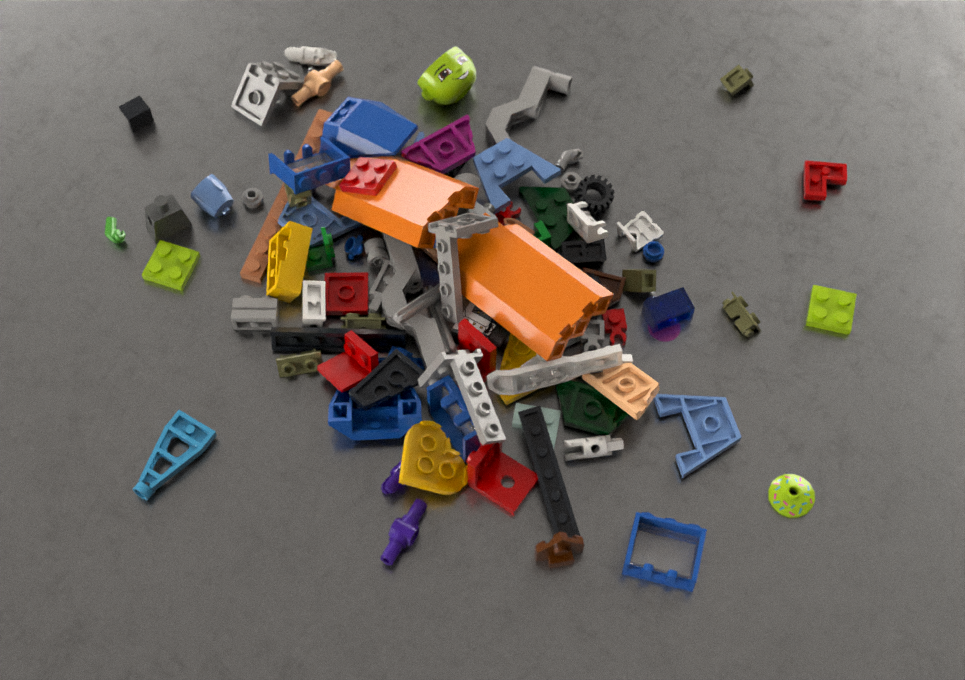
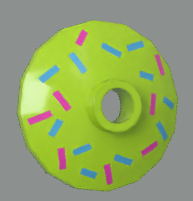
M784 474L777 477L771 483L768 490V498L772 508L779 514L788 518H799L806 515L812 509L815 502V493L811 484L803 477L795 474ZM789 490H794L797 495H792Z

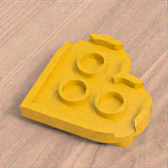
M423 420L420 423L414 424L407 431L404 439L399 476L400 484L444 495L456 494L467 484L468 464L465 465L464 460L459 456L460 453L451 448L450 438H447L440 429L441 425L433 421Z

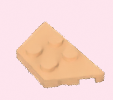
M632 363L602 370L603 372L582 375L584 381L636 420L640 419L659 392V383Z

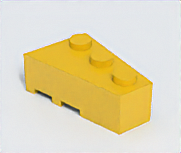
M289 221L269 240L266 295L291 303L301 294L313 228Z

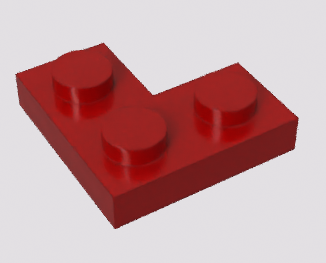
M805 160L803 165L804 199L825 201L827 197L826 184L846 185L847 164Z

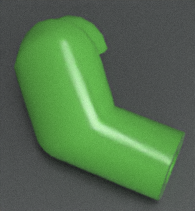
M107 217L105 236L114 243H122L125 240V232L123 230L120 232L119 229H116L117 219L115 217Z

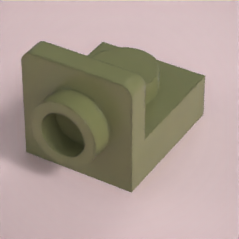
M737 65L720 78L721 83L732 96L747 85L750 87L754 86L751 80L753 75L747 68L743 70L740 65Z
M284 183L290 207H304L307 204H311V190L294 194V191Z

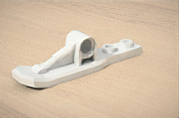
M620 344L606 346L573 356L563 357L562 355L561 358L546 361L536 353L535 357L521 365L520 368L493 371L487 375V385L490 390L499 395H516L567 382L580 375L622 365V348Z

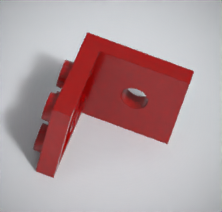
M464 318L458 323L459 345L456 348L457 350L468 349L470 353H473L476 349H481L483 357L477 363V367L483 382L487 381V375L496 370L497 347Z
M502 442L486 445L480 443L481 446L478 450H473L466 461L468 463V486L512 515H515L539 482L537 474L503 453ZM504 479H511L514 485L511 488H505L501 482Z

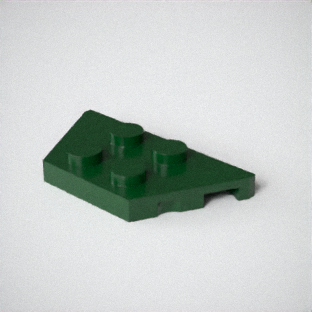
M519 187V193L535 222L542 220L552 236L551 249L558 252L561 242L568 241L572 237L573 232H575V229L567 222V204H574L566 188Z
M572 380L556 384L563 421L566 426L599 435H611L630 416L590 385Z

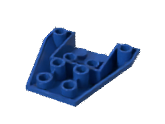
M347 97L325 121L322 137L324 136L350 158L395 156L418 130V126L382 102Z

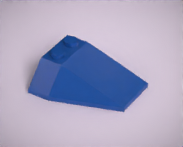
M387 357L378 358L379 364ZM353 388L343 393L337 389L328 407V425L353 441L401 438L414 424L422 421L421 400L414 388L366 411L349 397V392Z

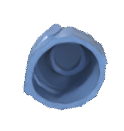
M213 174L203 179L191 192L190 197L203 211L214 218L222 215L226 216L231 211L230 208L234 203L227 187Z

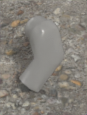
M580 149L564 151L555 166L563 172L568 164L577 163L583 158V151Z

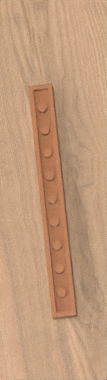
M318 110L295 160L303 158L302 147L304 144H309L312 147L313 154L320 153V137H322L325 121L333 114L332 112ZM318 162L293 171L298 173L304 171L305 168L316 167ZM284 183L240 272L241 278L261 283L268 270L269 240L282 228L278 224V218L288 202Z

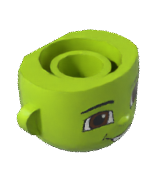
M456 46L451 48L431 64L419 78L417 84L422 90V97L428 101L433 100L440 105H451L459 101L474 85L476 81V68L471 58L465 55L462 50Z

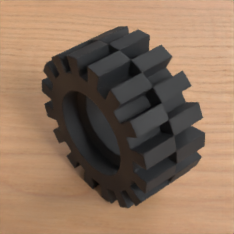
M591 175L590 178L586 176L580 181L574 194L575 203L583 201L588 204L583 209L589 211L590 216H594L595 213L597 216L601 215L602 212L604 214L614 199L613 194L615 192L614 189H611L613 185L611 183L607 185L608 180L605 178L602 181V176L600 175L595 178V175ZM595 190L599 192L602 197L601 200H591L587 196V191Z

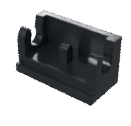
M604 239L587 243L585 240L561 242L560 255L570 263L593 261L604 263L607 260Z

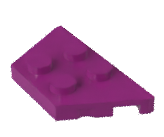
M467 114L401 150V156L415 164L441 174H445L475 157L476 154L470 127V117Z

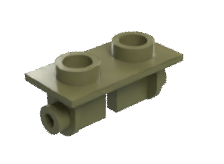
M731 292L734 298L731 300L729 298L725 299L722 302L724 305L723 309L732 320L737 316L741 317L734 322L741 331V334L750 337L754 334L753 330L756 328L761 332L758 326L761 322L754 312L749 314L746 310L748 304L741 295L737 297L734 292Z
M347 313L346 317H341V320L345 322V325H341V328L362 329V327H366V329H386V325H382V322L387 321L385 317H381L382 314L371 313L368 314V317H359L357 313Z
M316 349L301 352V355L297 356L295 353L284 356L280 355L279 358H276L280 378L318 371L317 366L323 363L321 350L316 351Z

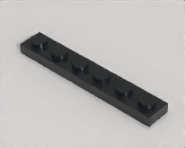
M271 327L270 333L272 350L312 351L316 349V351L345 352L344 334L352 330L377 353H389L392 346L406 350V330Z
M541 406L519 411L518 415L554 534L563 532L570 538L574 535L580 536Z

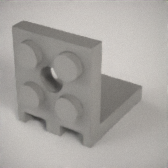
M262 61V63H248L231 107L259 125L266 126L281 89H301L304 81L299 78V74L292 71L288 72L284 69V65L278 62L268 63ZM255 92L258 94L259 97L257 103L253 101V95Z

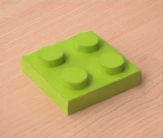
M160 240L142 273V277L145 280L183 291L201 257L200 253Z
M813 285L806 326L849 335L852 329L857 294Z

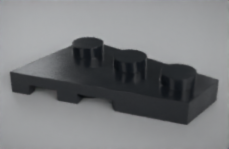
M395 349L349 392V397L366 411L418 386L417 380L424 373V370L398 349Z

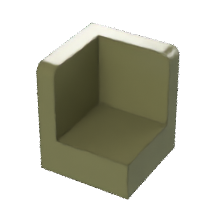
M622 269V277L626 278L623 291H656V270Z

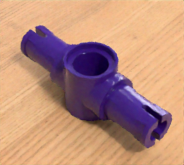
M416 499L408 513L403 515L402 518L397 517L393 522L388 534L390 542L380 556L381 561L385 564L392 566L400 551L405 549L406 546L411 547L415 542L420 530L418 527L419 520L427 509V504L424 501Z

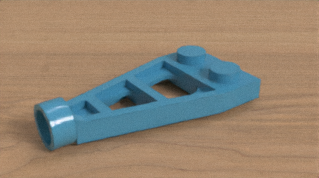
M178 410L164 427L133 491L147 501L160 486L199 457L216 438V432L181 410ZM175 437L190 445L189 449L178 457H174L167 452L171 440ZM160 458H164L172 463V466L160 475L153 471V468Z

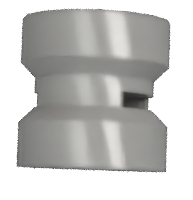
M381 238L370 239L364 244L365 253L368 255V264L373 268L382 267L385 260H389L388 253L385 251V242Z

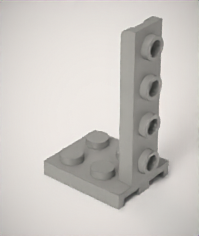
M465 213L428 223V232L436 234L442 302L441 312L444 320L458 324L464 319L457 238H471L474 233H489L490 229L498 227V218Z
M476 349L473 353L466 354L465 350H457L455 355H446V352L442 351L417 380L420 388L428 387L445 376L450 375L460 388L480 443L486 445L504 442L506 440L477 367V363L483 357L481 349Z

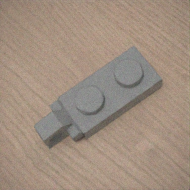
M385 260L369 292L368 302H371L369 314H379L382 310L381 294L395 275L390 260Z

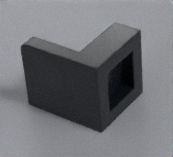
M140 95L119 106L133 132L154 121L149 106Z

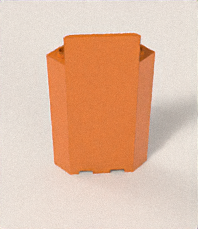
M397 156L366 157L394 160L397 168L377 196L342 192L339 185L343 179L325 184L336 189L332 211L412 246L433 249L436 239L435 233L428 232V223L457 216L459 208L474 209L479 191L478 187ZM350 158V170L359 158Z
M498 222V227L490 229L489 233H474L471 238L457 239L462 295L546 361L561 358L569 339L583 336L591 317L604 314L614 295L518 224L503 226Z

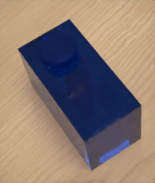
M684 287L657 297L651 296L643 302L641 313L652 333L692 319L695 307Z

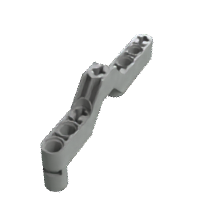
M533 66L519 99L492 108L485 124V135L491 146L506 138L510 139L508 132L511 125L530 118L536 119L548 89L568 94L572 77ZM480 184L476 201L483 206L485 203H488L482 184ZM506 186L501 188L503 192L505 191Z
M382 232L395 273L381 294L387 324L399 330H406L407 334L415 337L426 370L440 352L445 351L434 317L427 318L419 313L403 324H398L393 320L395 312L407 305L405 296L414 283L421 281V277L411 245Z

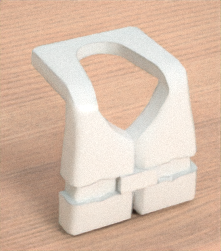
M644 211L637 214L635 219H631L625 226L617 222V233L620 237L627 236L630 247L634 252L643 249L651 241L659 240L664 235L660 227L656 223H652V219Z

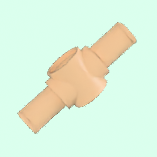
M335 60L324 70L321 69L319 72L316 70L310 71L304 79L303 87L291 96L294 104L299 107L311 96L314 97L316 94L318 96L325 95L331 87L332 79L344 70L342 64Z

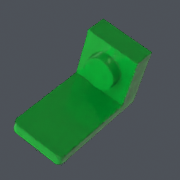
M321 227L324 246L310 248L306 261L307 272L333 267L332 258H335L334 245L331 233L327 234L325 227Z

